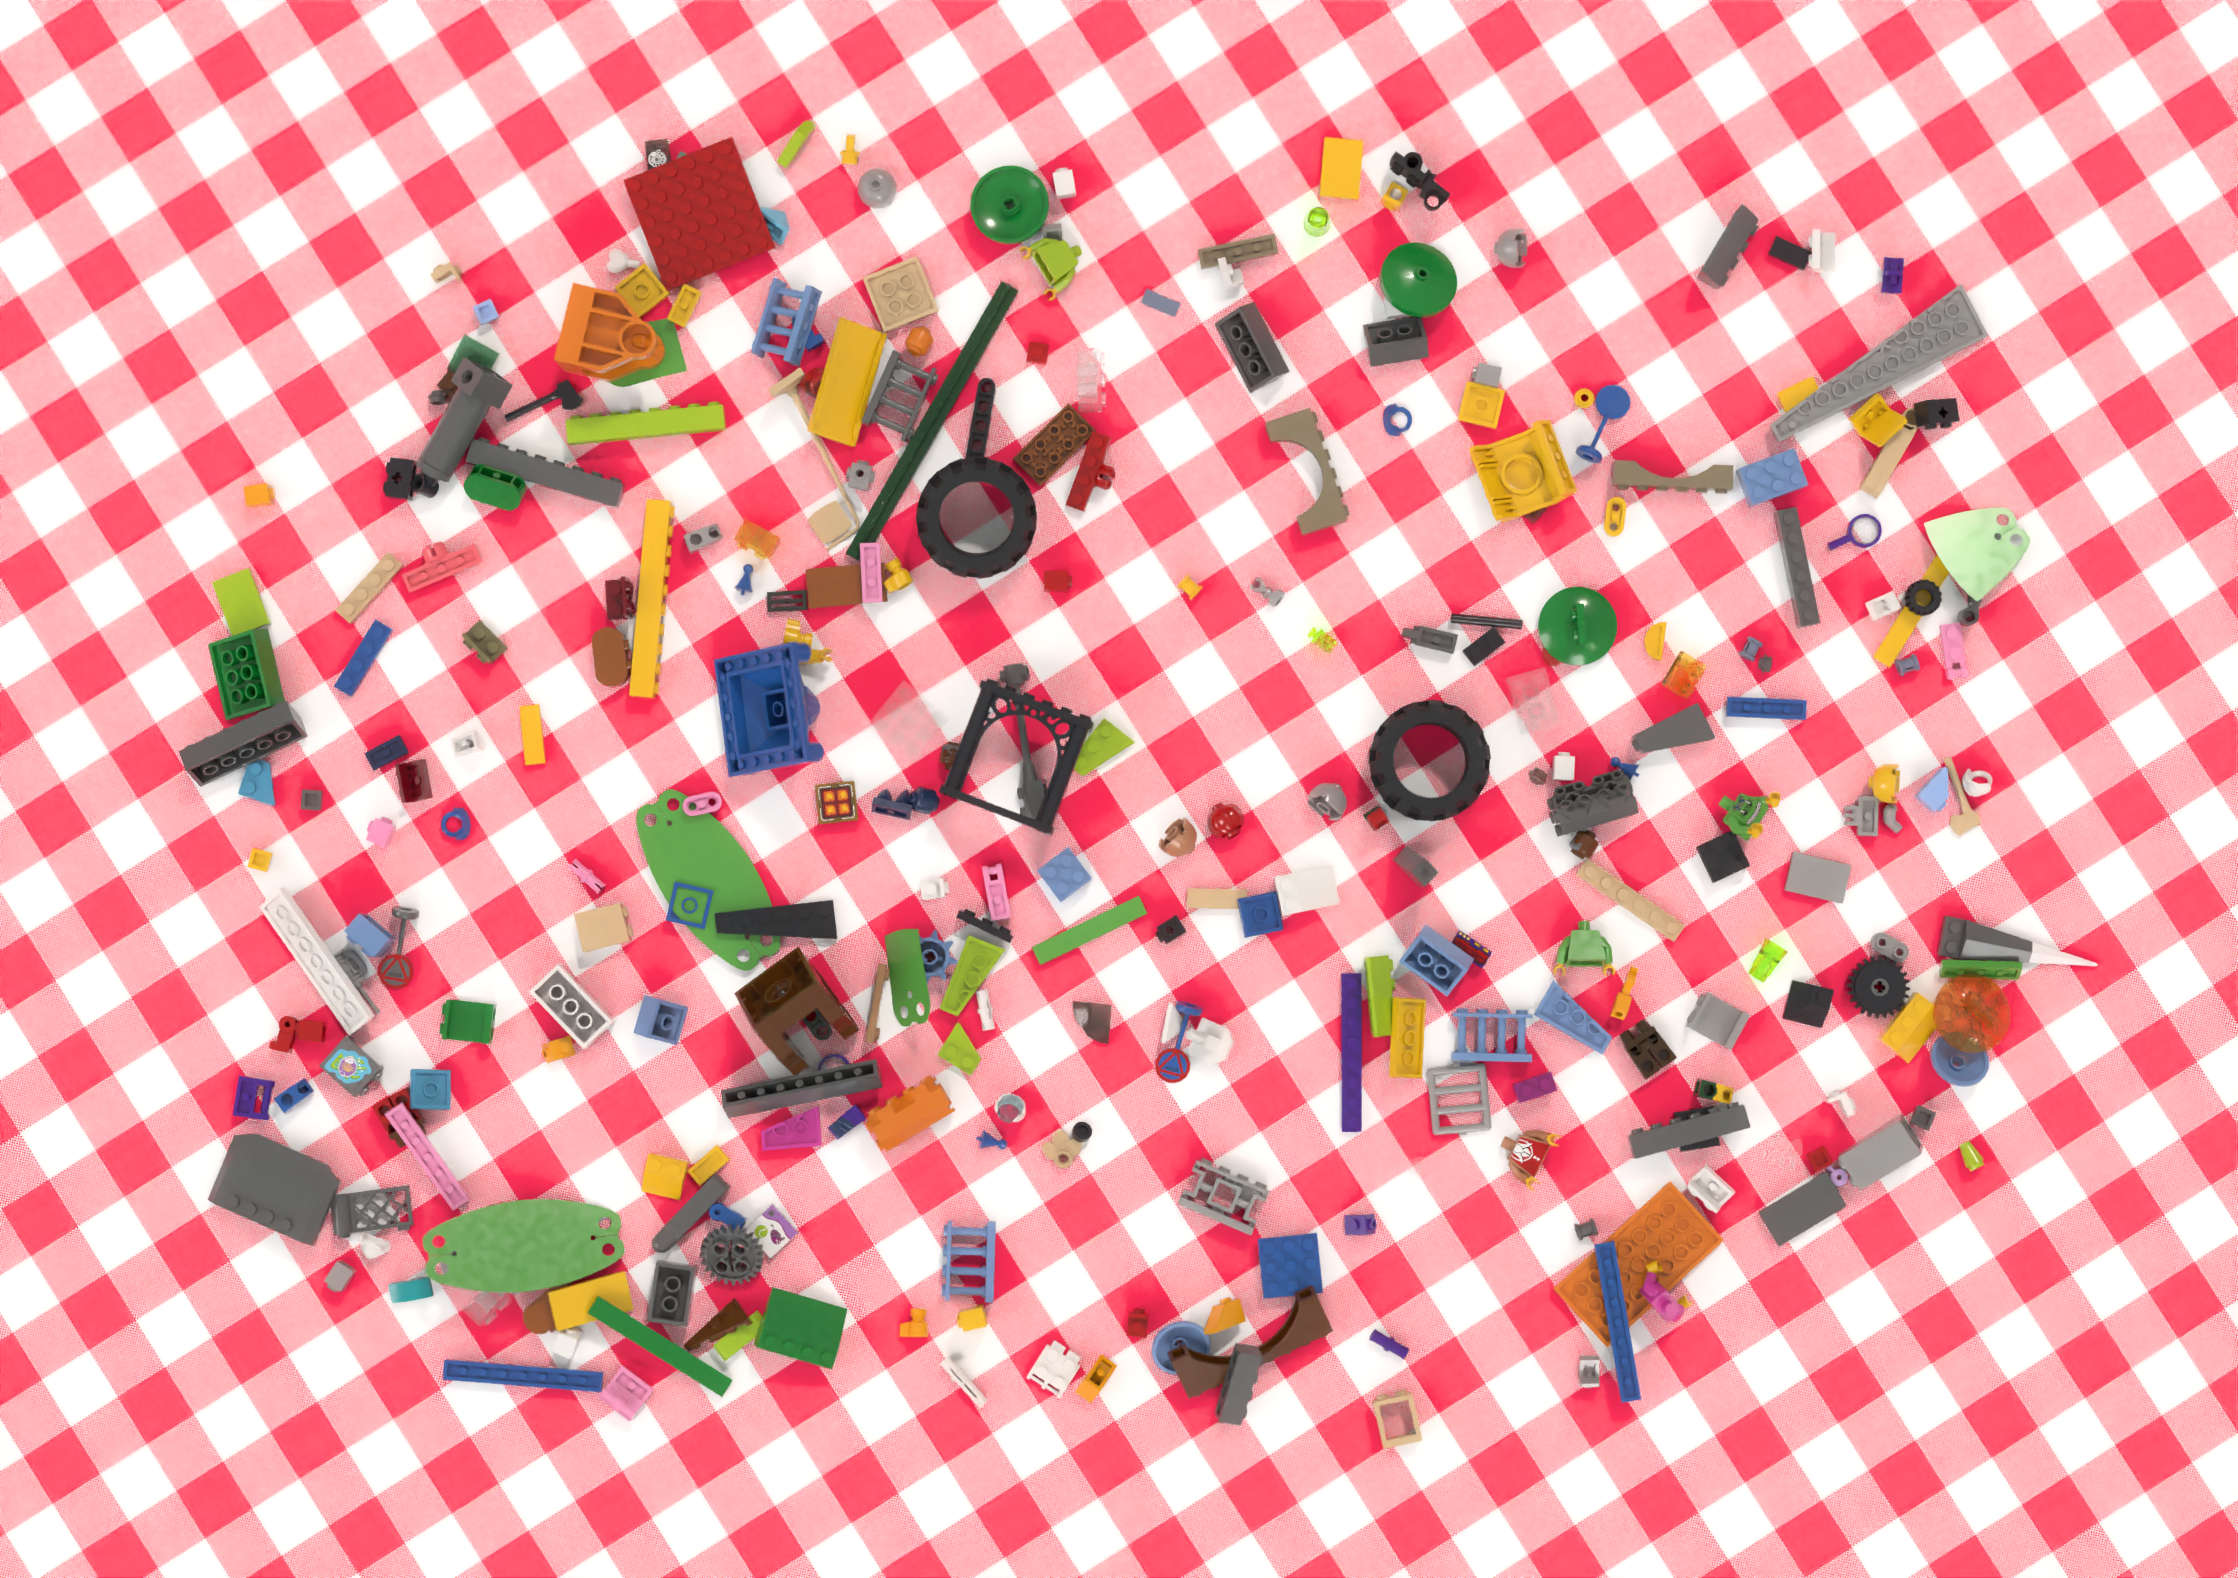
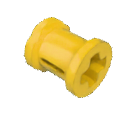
M1188 574L1178 584L1177 588H1181L1190 596L1189 599L1192 600L1203 587L1201 585L1198 586Z

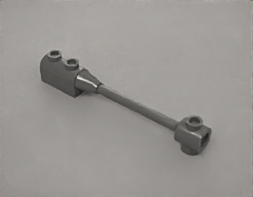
M1023 663L1003 666L1004 670L999 673L1001 682H1006V685L1017 689L1016 693L1021 694L1020 688L1026 683L1025 681L1030 680L1028 666L1023 665ZM1017 704V706H1015V709H1016V710L1019 709V705H1018V704ZM1016 715L1023 756L1021 788H1017L1018 799H1023L1024 807L1020 808V814L1035 820L1045 796L1047 785L1046 780L1037 779L1033 762H1031L1025 716Z

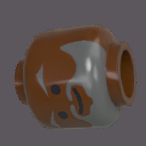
M948 741L947 744L942 745L939 762L945 765L944 769L950 770L960 743Z
M1588 829L1585 832L1577 831L1569 843L1570 852L1582 860L1590 858L1599 846L1598 841L1595 839L1597 835Z

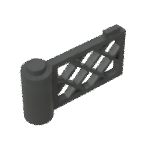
M409 1185L336 1194L331 1205L334 1235H338V1239L349 1238L350 1233L394 1227H398V1231L409 1230L410 1225H414ZM405 1190L406 1199L402 1204L392 1198L397 1191ZM386 1192H393V1193L391 1194V1196H389ZM378 1193L388 1197L382 1207L372 1200ZM373 1194V1196H372L371 1198H369V1197L366 1196V1195ZM355 1196H363L368 1200L362 1210L355 1205ZM390 1200L399 1206L393 1216L383 1209ZM370 1202L379 1208V1211L373 1218L364 1212ZM401 1208L408 1213L409 1221L400 1222L395 1218ZM381 1211L390 1217V1220L384 1225L375 1221V1218ZM362 1213L371 1221L366 1227L358 1228L357 1218ZM392 1219L397 1222L389 1224L392 1221ZM373 1222V1223H375L377 1226H370V1225H371V1223Z

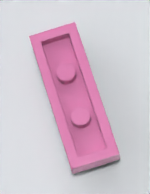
M880 542L860 543L863 603L883 602Z

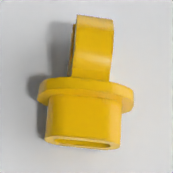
M847 134L846 150L840 152L842 164L857 165V157L860 156V153L855 150V134Z

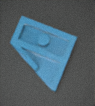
M259 759L247 765L238 794L275 806L276 800L273 791L271 763Z

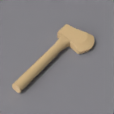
M1949 756L1944 758V762L1962 808V815L1951 816L1950 826L1956 835L1961 836L1969 829L1981 824L1978 812H1974L1970 807L1952 758Z

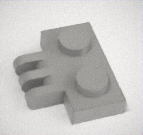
M1857 796V806H1844V810H1852V814L1844 813V818H1852V821H1844V826H1857V836H1878L1879 799L1875 796Z

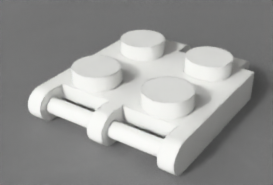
M1054 1340L1051 1346L1049 1344L1045 1346L1026 1378H1031L1042 1385L1041 1388L1048 1389L1060 1399L1081 1365L1078 1362L1081 1357L1071 1350L1064 1355L1063 1352L1066 1347ZM1048 1383L1060 1391L1058 1392L1057 1390L1049 1386Z

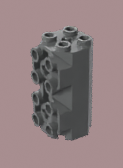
M1615 770L1595 776L1590 787L1581 781L1557 787L1554 790V795L1546 799L1549 810H1552L1549 813L1551 823H1556L1554 827L1557 837L1638 814L1637 800L1633 796L1632 792L1634 790L1628 776L1624 775L1620 770Z

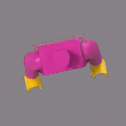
M1656 1260L1647 1265L1648 1273L1643 1287L1638 1291L1667 1322H1677L1682 1317L1685 1309L1693 1304V1301L1688 1302L1686 1299L1687 1295H1684L1676 1302L1656 1280V1274L1663 1270L1661 1265H1657Z

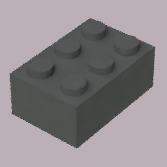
M664 1260L656 1261L647 1321L684 1327L689 1325L698 1265Z

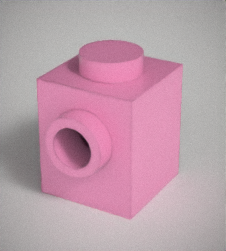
M382 816L381 819L375 818L368 825L367 831L369 833L366 840L388 848L397 826L392 824L393 820Z

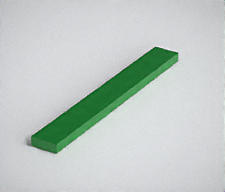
M597 1296L587 1312L723 1397L733 1381Z

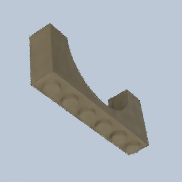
M1310 408L1265 422V428L1271 444L1275 442L1298 444L1315 457L1321 468L1323 484L1319 498L1310 509L1296 516L1302 536L1347 522V516H1350L1347 505H1343L1341 500L1344 497L1340 486H1336L1334 480L1337 479L1334 467L1330 468L1328 462L1331 460L1329 451L1324 449L1322 444L1325 441L1321 430H1317L1315 424L1318 423L1315 411L1311 412Z

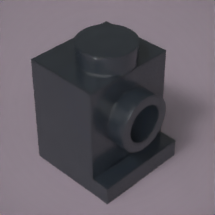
M1177 915L1157 926L1158 931L1155 934L1161 943L1165 941L1168 944L1187 931ZM1167 927L1173 928L1174 932L1171 935L1166 933Z

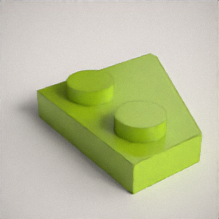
M957 1022L937 1055L971 1076L981 1057L961 1024Z

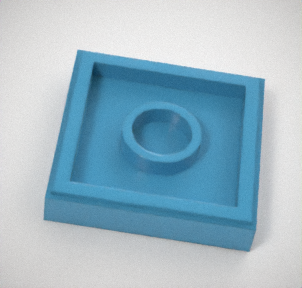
M411 1069L410 1109L450 1110L451 1070Z

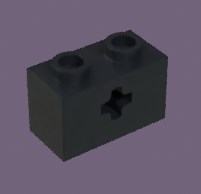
M1956 398L1925 400L1913 404L1916 426L1925 427V430L1935 429L1939 425L1940 429L1950 428L1952 423L1960 421Z
M390 457V462L386 464L388 477L383 485V493H385L387 498L405 501L413 500L414 492L411 489V482L417 472L416 461ZM403 477V480L396 481V478Z

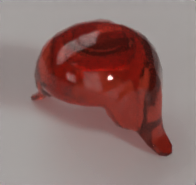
M816 367L811 369L805 375L803 383H799L796 387L803 389L807 395L816 399L825 368Z

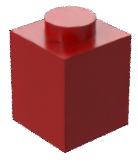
M1044 571V592H1068V588H1072V576H1068V571Z
M300 1020L295 1028V1035H298L297 1040L325 1042L327 1022Z

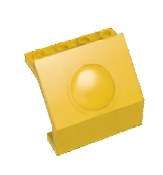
M1538 420L1532 424V428L1525 432L1492 444L1474 445L1469 448L1478 478L1482 483L1485 496L1489 501L1496 521L1504 523L1555 505L1578 492L1550 420Z

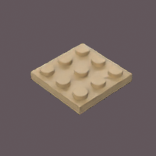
M918 256L862 277L884 333L939 312Z

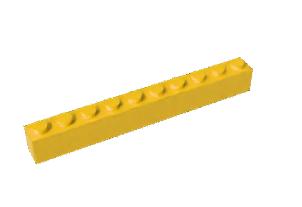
M647 499L629 692L631 697L655 699V695L659 694L660 689L657 675L661 674V663H658L659 655L663 653V643H660L661 635H664L665 624H662V616H666L667 605L664 604V596H668V584L665 583L666 577L670 575V565H667V560L672 554V545H669V538L673 537L674 526H671V518L675 517V506H672L673 503L671 501Z

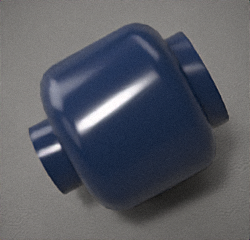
M919 786L915 791H911L909 802L914 811L931 814L938 808L940 799L935 790Z

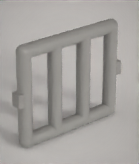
M1460 1063L1452 1064V1066L1429 1068L1427 1070L1432 1132L1434 1135L1456 1133L1458 1135H1467V1132L1488 1131L1492 1128L1485 1064L1460 1065ZM1479 1072L1478 1084L1436 1087L1435 1075ZM1478 1091L1481 1093V1103L1438 1107L1437 1095ZM1482 1111L1483 1123L1440 1127L1439 1115Z

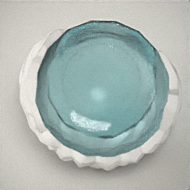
M1003 1094L995 1102V1112L1003 1122H1019L1025 1117V1102L1018 1095Z

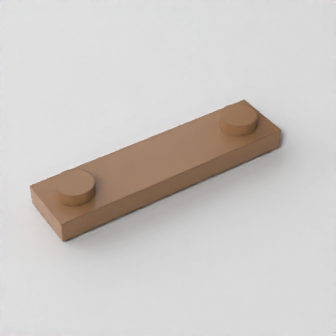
M878 964L866 1036V1041L869 1043H875V1039L879 1040L880 1028L877 1025L884 982L889 980L890 974L887 964Z

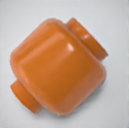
M924 326L912 328L905 340L906 350L917 357L926 355L934 342V338L930 334L931 331Z

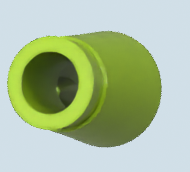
M1970 1141L1959 1145L1965 1166L1969 1168L1970 1172L1985 1165L1983 1162L1984 1158Z

